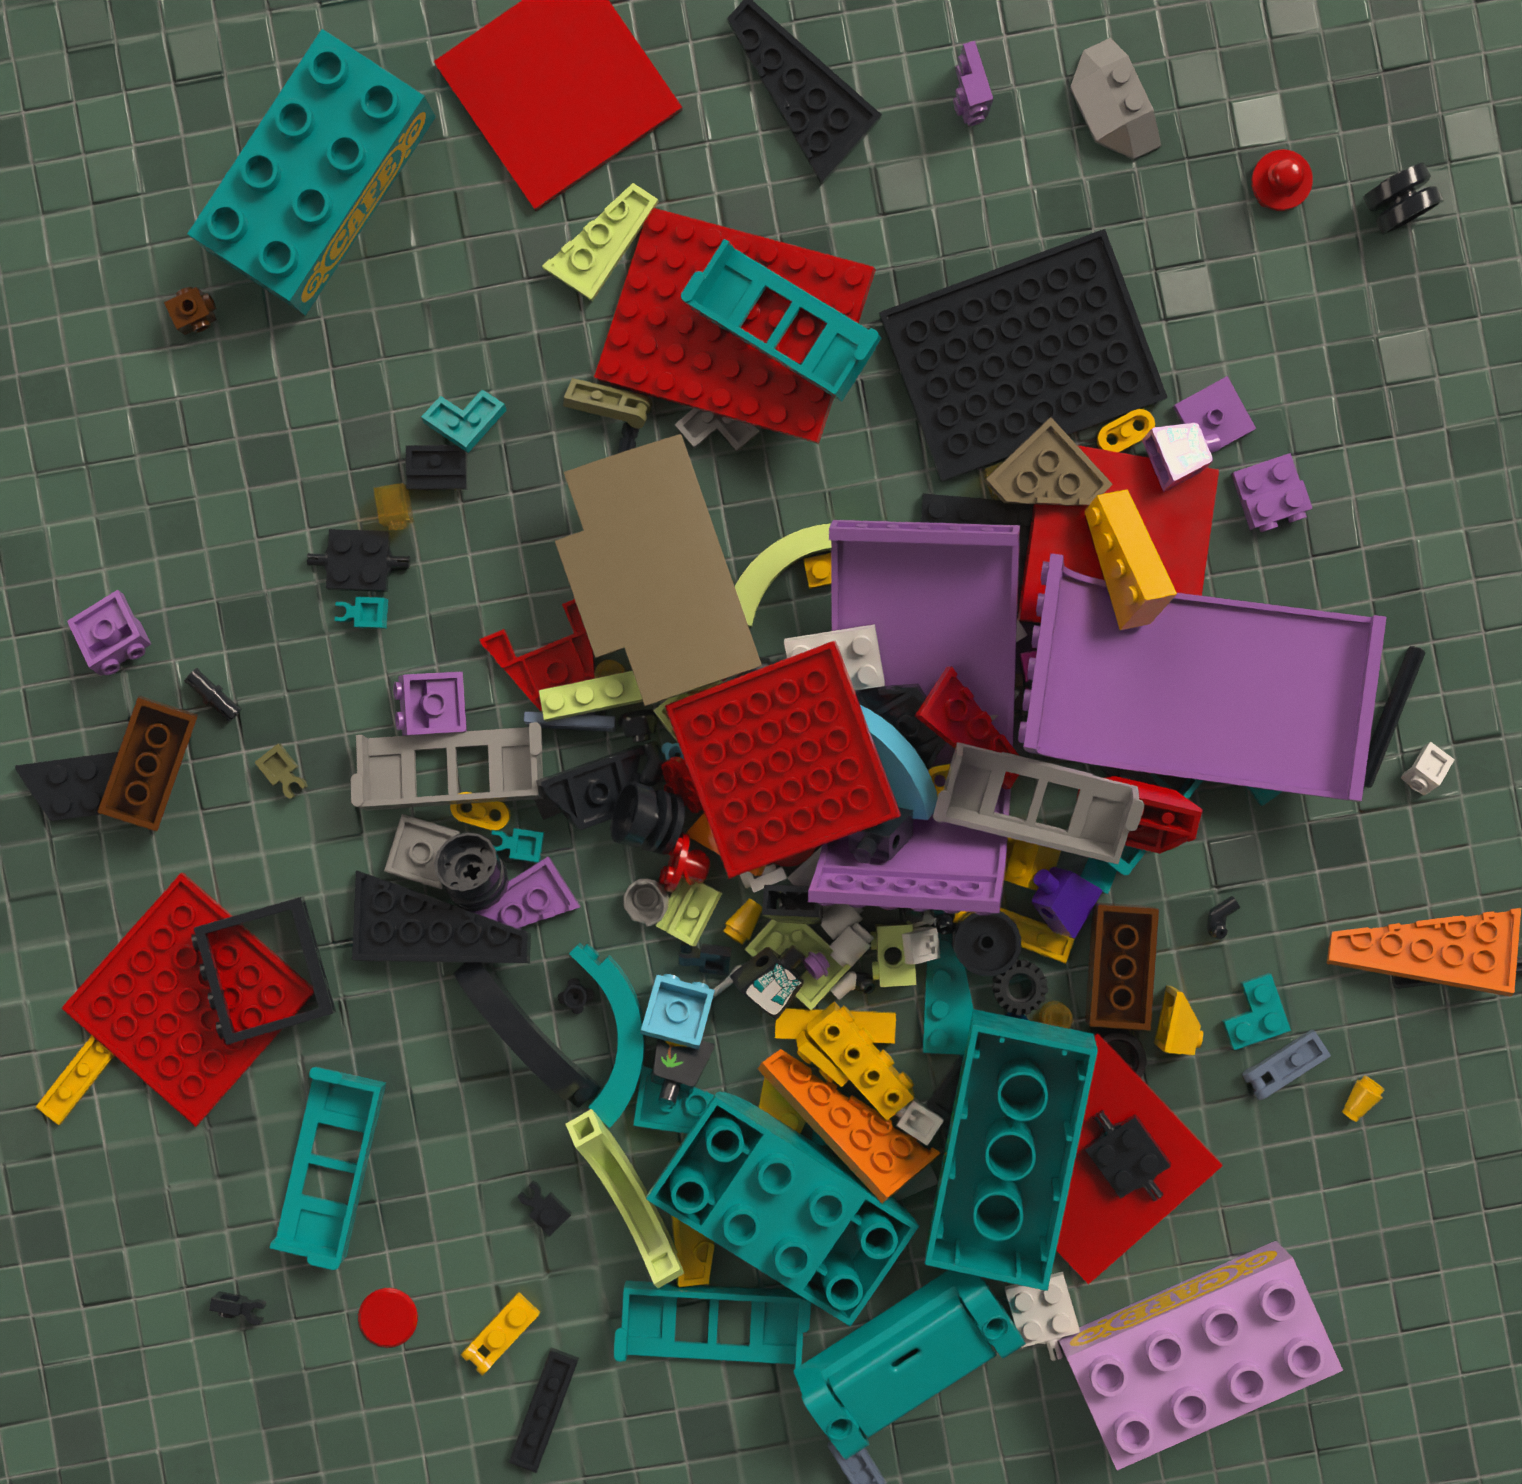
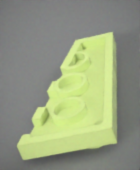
M632 183L605 208L603 213L594 221L589 222L580 234L572 241L566 243L561 248V251L551 260L549 259L544 263L542 268L593 302L643 227L652 209L659 203L658 199Z

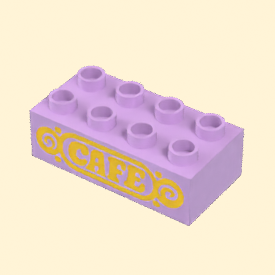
M1277 1241L1079 1327L1080 1333L1065 1336L1059 1340L1116 1470L1343 1371L1293 1257Z

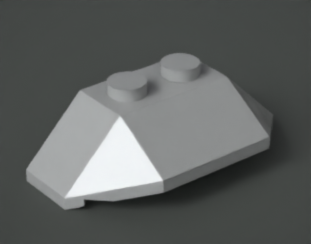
M1111 38L1083 50L1070 90L1095 143L1126 155V157L1132 160L1160 148L1161 142L1154 109L1129 56Z

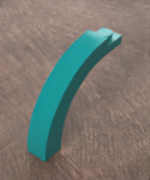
M579 943L569 955L600 985L611 1004L617 1025L618 1045L612 1073L604 1088L588 1107L611 1128L628 1105L639 1081L645 1056L646 1036L640 1034L644 1019L636 992L618 963L610 955L602 963L599 962L597 959L600 955L589 944L583 946Z

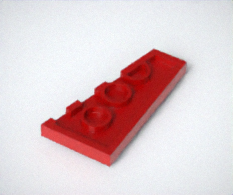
M952 666L946 667L915 714V717L954 749L957 742L1000 753L1006 752L1018 755L1003 734H999L991 723L993 720L988 713L982 711L973 698L975 696L969 688L964 687L956 677L958 674ZM1006 771L1001 787L1003 789H1011L1019 774Z

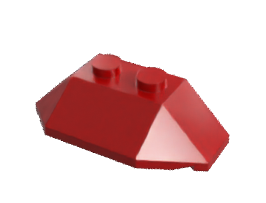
M1117 776L1105 777V779L1138 786L1139 799L1144 803L1139 825L1136 830L1129 831L1125 842L1126 846L1161 854L1187 841L1190 842L1196 839L1203 809L1173 789Z

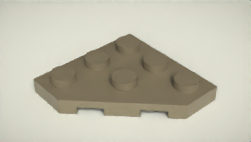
M1051 417L984 480L1003 503L1089 506L1097 495L1103 494L1113 485Z

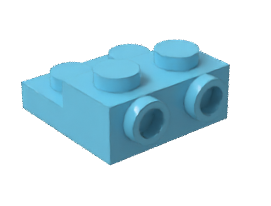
M656 975L640 1034L699 1050L715 990L709 989L708 985L701 982H692L691 984L680 981V978L675 975Z

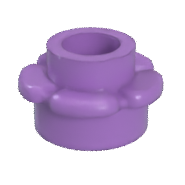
M810 951L808 957L803 960L805 968L816 980L823 975L827 977V968L830 967L829 962L820 952L815 954Z

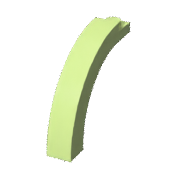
M831 523L812 526L785 536L760 553L746 568L737 581L735 589L748 627L753 626L756 610L766 590L784 570L810 555L831 551V540H829V527Z
M590 1109L566 1123L575 1148L600 1178L625 1220L654 1285L660 1288L683 1275V1268L676 1255L678 1253L657 1208L653 1203L646 1200L648 1194L646 1188L622 1148L602 1120Z

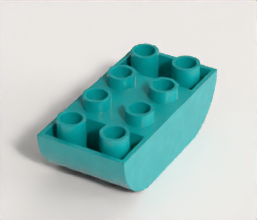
M717 1092L646 1196V1200L850 1327L919 1228L917 1221L895 1198L891 1196L882 1204L841 1159L761 1108L726 1092Z

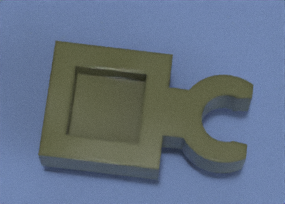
M281 744L275 745L255 761V764L273 786H276L279 782L283 784V793L290 799L295 797L291 791V785L294 782L298 783L302 789L308 787L303 778L292 773L299 766Z

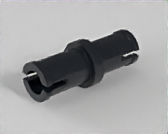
M195 668L184 680L186 684L203 698L202 702L206 706L210 704L228 723L242 710L222 692L223 688L220 685L216 686L200 669Z

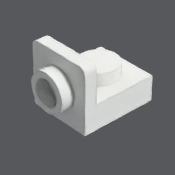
M1429 742L1423 747L1413 766L1403 773L1401 779L1409 784L1413 790L1426 795L1440 786L1455 759L1432 742Z
M774 863L765 867L762 876L754 877L749 871L740 874L745 888L751 887L753 892L763 889L764 885H773L787 878L783 867L776 868Z
M917 927L912 932L902 934L905 964L914 965L941 958L937 928Z
M914 1097L910 1103L895 1114L899 1117L897 1126L928 1146L944 1119L919 1103V1100Z

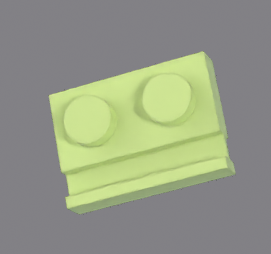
M680 878L678 886L669 898L668 910L662 920L656 924V927L696 947L722 893L705 883L689 885L685 879Z

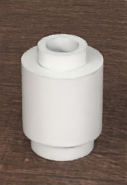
M834 904L823 913L822 924L820 925L834 940L848 926L852 927L856 922L859 923L863 919L860 913L864 910L851 907L848 904Z
M856 922L852 927L848 926L830 945V948L833 950L830 956L842 967L846 964L852 967L871 947L869 943L874 937Z

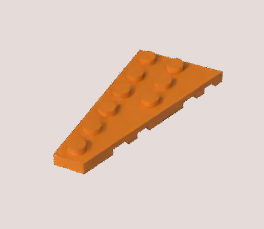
M1521 908L1494 913V911L1485 912L1482 915L1467 917L1461 915L1421 920L1400 925V923L1389 924L1387 927L1372 929L1366 927L1334 931L1329 939L1327 964L1511 997L1515 992Z
M782 1049L764 1060L757 1068L882 1204L941 1154L933 1147L928 1150L916 1142L917 1139L909 1133L905 1135L893 1127L890 1119L887 1121L879 1112L853 1095L848 1098L836 1090L838 1086L833 1082L827 1081L825 1083L812 1074L810 1067Z

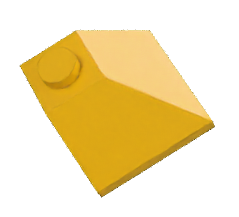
M1166 985L1154 1044L1164 1052L1195 1055L1196 1048L1200 1049L1203 1041V1031L1200 1030L1201 1025L1184 993L1173 986Z

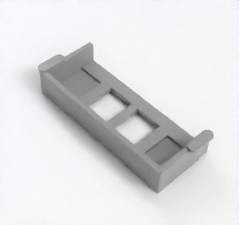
M537 722L529 723V727L379 738H367L363 735H356L357 774L351 777V803L355 807L366 811L544 799V792L536 782V780L543 778L541 725ZM488 746L490 792L458 794L457 748ZM447 749L448 795L417 797L416 751Z
M957 742L944 789L938 795L933 818L938 822L944 821L1119 864L1129 831L1136 830L1139 825L1144 803L1139 799L1138 786L1093 776L1091 773L1006 752L1000 753ZM1006 771L1038 779L1026 820L994 812ZM1048 782L1080 789L1068 830L1036 822Z

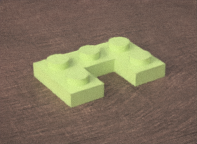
M771 919L748 944L745 950L754 957L764 948L770 947L781 955L786 948L789 949L794 945L805 955V958L808 957L810 951L815 954L818 952L823 954L830 964V967L827 968L828 976L825 977L823 975L816 980L806 970L801 975L804 984L795 995L812 1010L851 966L846 964L842 967L830 956L833 952L830 945L807 924L781 923Z

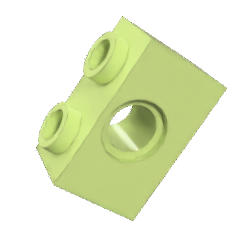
M875 924L876 932H870L874 937L871 941V950H877V962H872L873 980H879L880 987L916 985L915 964H905L902 934L913 931V924ZM890 947H897L901 950V957L896 962H888L884 958L885 951Z

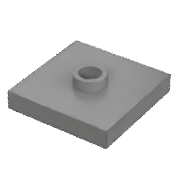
M402 814L384 872L443 889V885L435 873L434 862L436 855L442 845L455 835H459L460 831Z

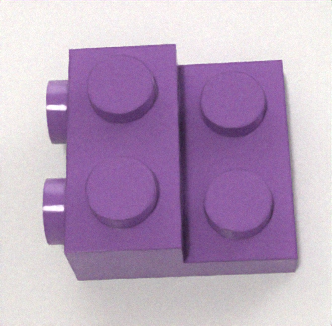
M971 41L963 44L961 54L958 56V65L955 66L959 85L955 90L956 97L953 98L956 114L958 116L962 115L964 123H967L968 126H974L985 121V117H988L993 102V96L976 43Z
M1291 453L1231 473L1250 530L1259 527L1260 532H1264L1278 527L1277 521L1288 518L1289 523L1306 518L1305 512L1313 509L1303 480H1299Z
M116 590L67 621L88 667L100 676L116 673L120 669L119 664L127 659L142 657L145 654V648L151 645L141 622L134 617L124 594L119 590Z
M463 672L398 676L399 682H394L393 693L395 700H400L401 712H396L395 723L397 730H402V736L467 731Z

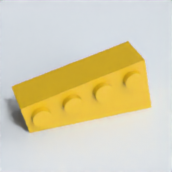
M1128 489L1097 495L1085 510V515L1119 629L1125 630L1151 624L1177 595L1175 588Z

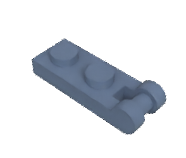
M1311 1029L1257 1065L1245 1070L1242 1076L1247 1083L1250 1082L1254 1087L1253 1093L1256 1098L1263 1100L1331 1055L1315 1030ZM1266 1072L1272 1077V1080L1268 1083H1265L1261 1078Z

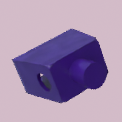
M1052 867L1049 871L1046 869L1038 871L1033 881L1039 888L1032 898V904L1054 933L1075 939L1103 891L1068 870Z

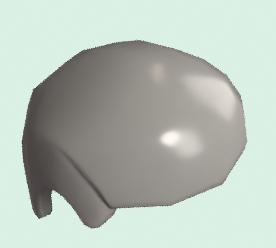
M638 879L628 886L623 896L624 908L629 916H631L632 921L644 923L646 926H652L660 922L668 910L669 896L667 891L655 880Z

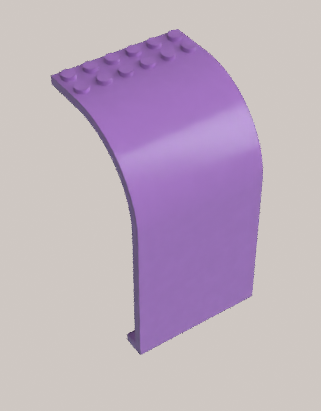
M833 520L829 527V540H831L832 631L875 624L885 686L918 683L926 696H928L945 668L952 666L958 674L956 677L964 687L969 688L975 696L973 698L981 710L986 711L989 716L998 715L991 723L999 734H1003L1013 747L1020 526ZM946 742L931 768L951 764L955 749ZM937 775L935 777L936 785H945V777ZM1001 787L994 812L1010 815L1011 789H1003ZM932 814L928 820L913 819L912 838L891 860L885 861L871 858L868 863H861L849 851L848 836L822 845L817 867L808 890V902H815L822 906L848 904L854 908L880 906L886 910L900 907L911 908L919 912L934 909L952 914L961 911L975 912L979 915L999 913L1005 876L1008 837L944 821L938 822L933 818Z
M1050 554V561H1043L1041 585H1046L1045 594H1038L1036 608L1037 616L1042 617L1041 625H1034L1032 648H1037L1036 658H1029L1027 672L1028 679L1033 680L1032 689H1025L1023 711H1028L1027 722L1021 721L1018 741L1024 743L1025 751L1041 756L1103 767L1347 801H1362L1387 617L1377 615L1366 617L1177 593L1151 624L1120 630L1105 580L1082 575L1064 566V555Z

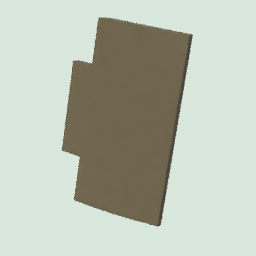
M681 434L564 472L584 531L555 540L595 658L625 648L645 706L762 666Z

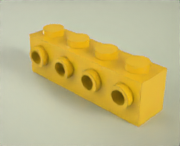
M834 1001L807 1024V1033L888 1121L914 1099L912 1088L914 1083L905 1072L899 1073L892 1066L895 1062L884 1049L880 1052L873 1045L875 1040L864 1027L860 1030L853 1022L855 1017L844 1005L840 1008Z

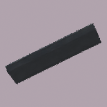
M551 1347L509 1463L537 1473L579 1357Z

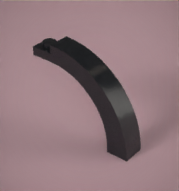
M465 962L453 973L469 999L501 1039L537 1077L564 1101L569 1100L577 1108H580L601 1089L591 1076L569 1059L531 1020L488 963Z

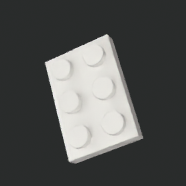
M875 624L784 639L787 658L836 640L854 690L885 686Z

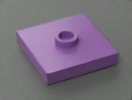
M1228 376L1173 406L1182 424L1197 423L1203 436L1216 433L1220 439L1221 448L1256 429Z

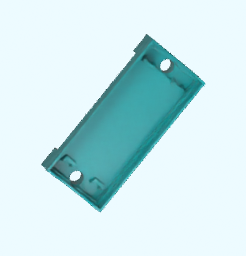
M948 1270L793 1371L802 1393V1400L809 1413L842 1457L847 1460L869 1446L867 1437L873 1436L997 1356L994 1348L1001 1358L1004 1359L1026 1345L1010 1316L982 1277Z

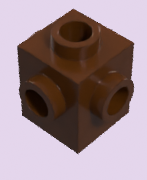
M197 287L183 288L176 293V297L164 302L176 329L184 335L191 332H203L211 326L210 323L217 320L213 312L217 308L209 293L205 294Z

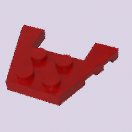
M575 599L562 604L574 633L534 651L517 657L505 629L479 639L482 646L487 649L540 711H542L539 690L596 679L594 652Z

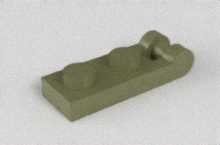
M572 378L564 396L563 406L626 421L630 426L639 429L646 422V414L650 412L652 400L645 395Z

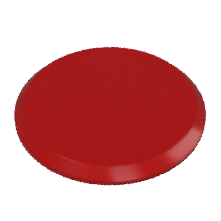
M381 1288L369 1294L362 1302L358 1314L359 1327L363 1335L371 1343L385 1348L396 1347L405 1343L413 1335L418 1322L417 1308L413 1300L403 1291L395 1288Z

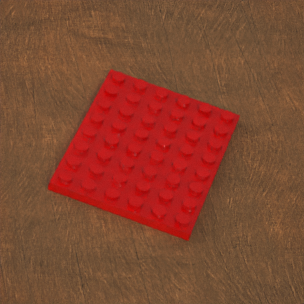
M653 208L644 222L594 378L602 382L819 444L834 397L693 311L681 299V293L695 272H703L722 241L726 239L736 250L859 323L876 269L870 265ZM766 287L742 324L741 329L767 343L792 302ZM801 308L775 349L801 365L827 323Z

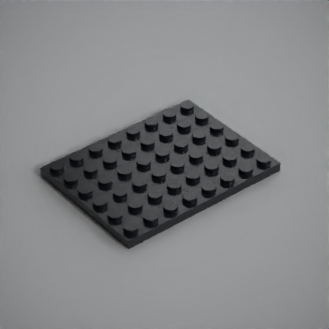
M1106 229L879 312L885 333L941 482L1008 458L1050 417L1067 435H1071L1168 398Z

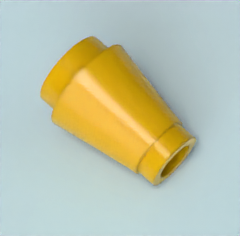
M748 898L746 903L724 923L726 927L723 932L734 941L743 945L746 939L750 940L761 914L762 906Z
M1364 1075L1361 1080L1356 1081L1342 1112L1351 1120L1357 1122L1383 1098L1381 1096L1384 1092L1383 1087Z

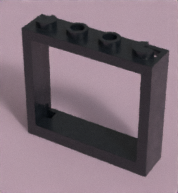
M298 897L194 927L195 934L191 935L195 951L201 953L203 963L199 965L203 980L209 981L211 992L208 993L209 1004L212 1010H217L219 1022H216L217 1033L221 1040L225 1039L226 1045L336 1012L304 897ZM292 910L319 1008L235 1032L207 933Z

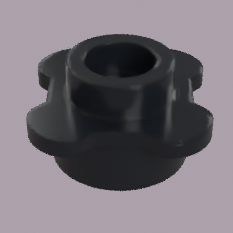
M572 978L568 981L566 990L559 993L558 1001L571 1008L573 1013L580 1014L584 1010L585 1003L594 997V992L591 988H585L581 985L579 979ZM574 993L579 995L577 999L573 997Z

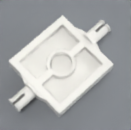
M1063 1272L1051 1274L1048 1291L1017 1284L1006 1286L1005 1292L1015 1326L1026 1343L1022 1348L1038 1343L1047 1344L1050 1360H1056L1054 1349L1058 1360L1063 1358L1058 1340L1065 1336L1080 1333Z

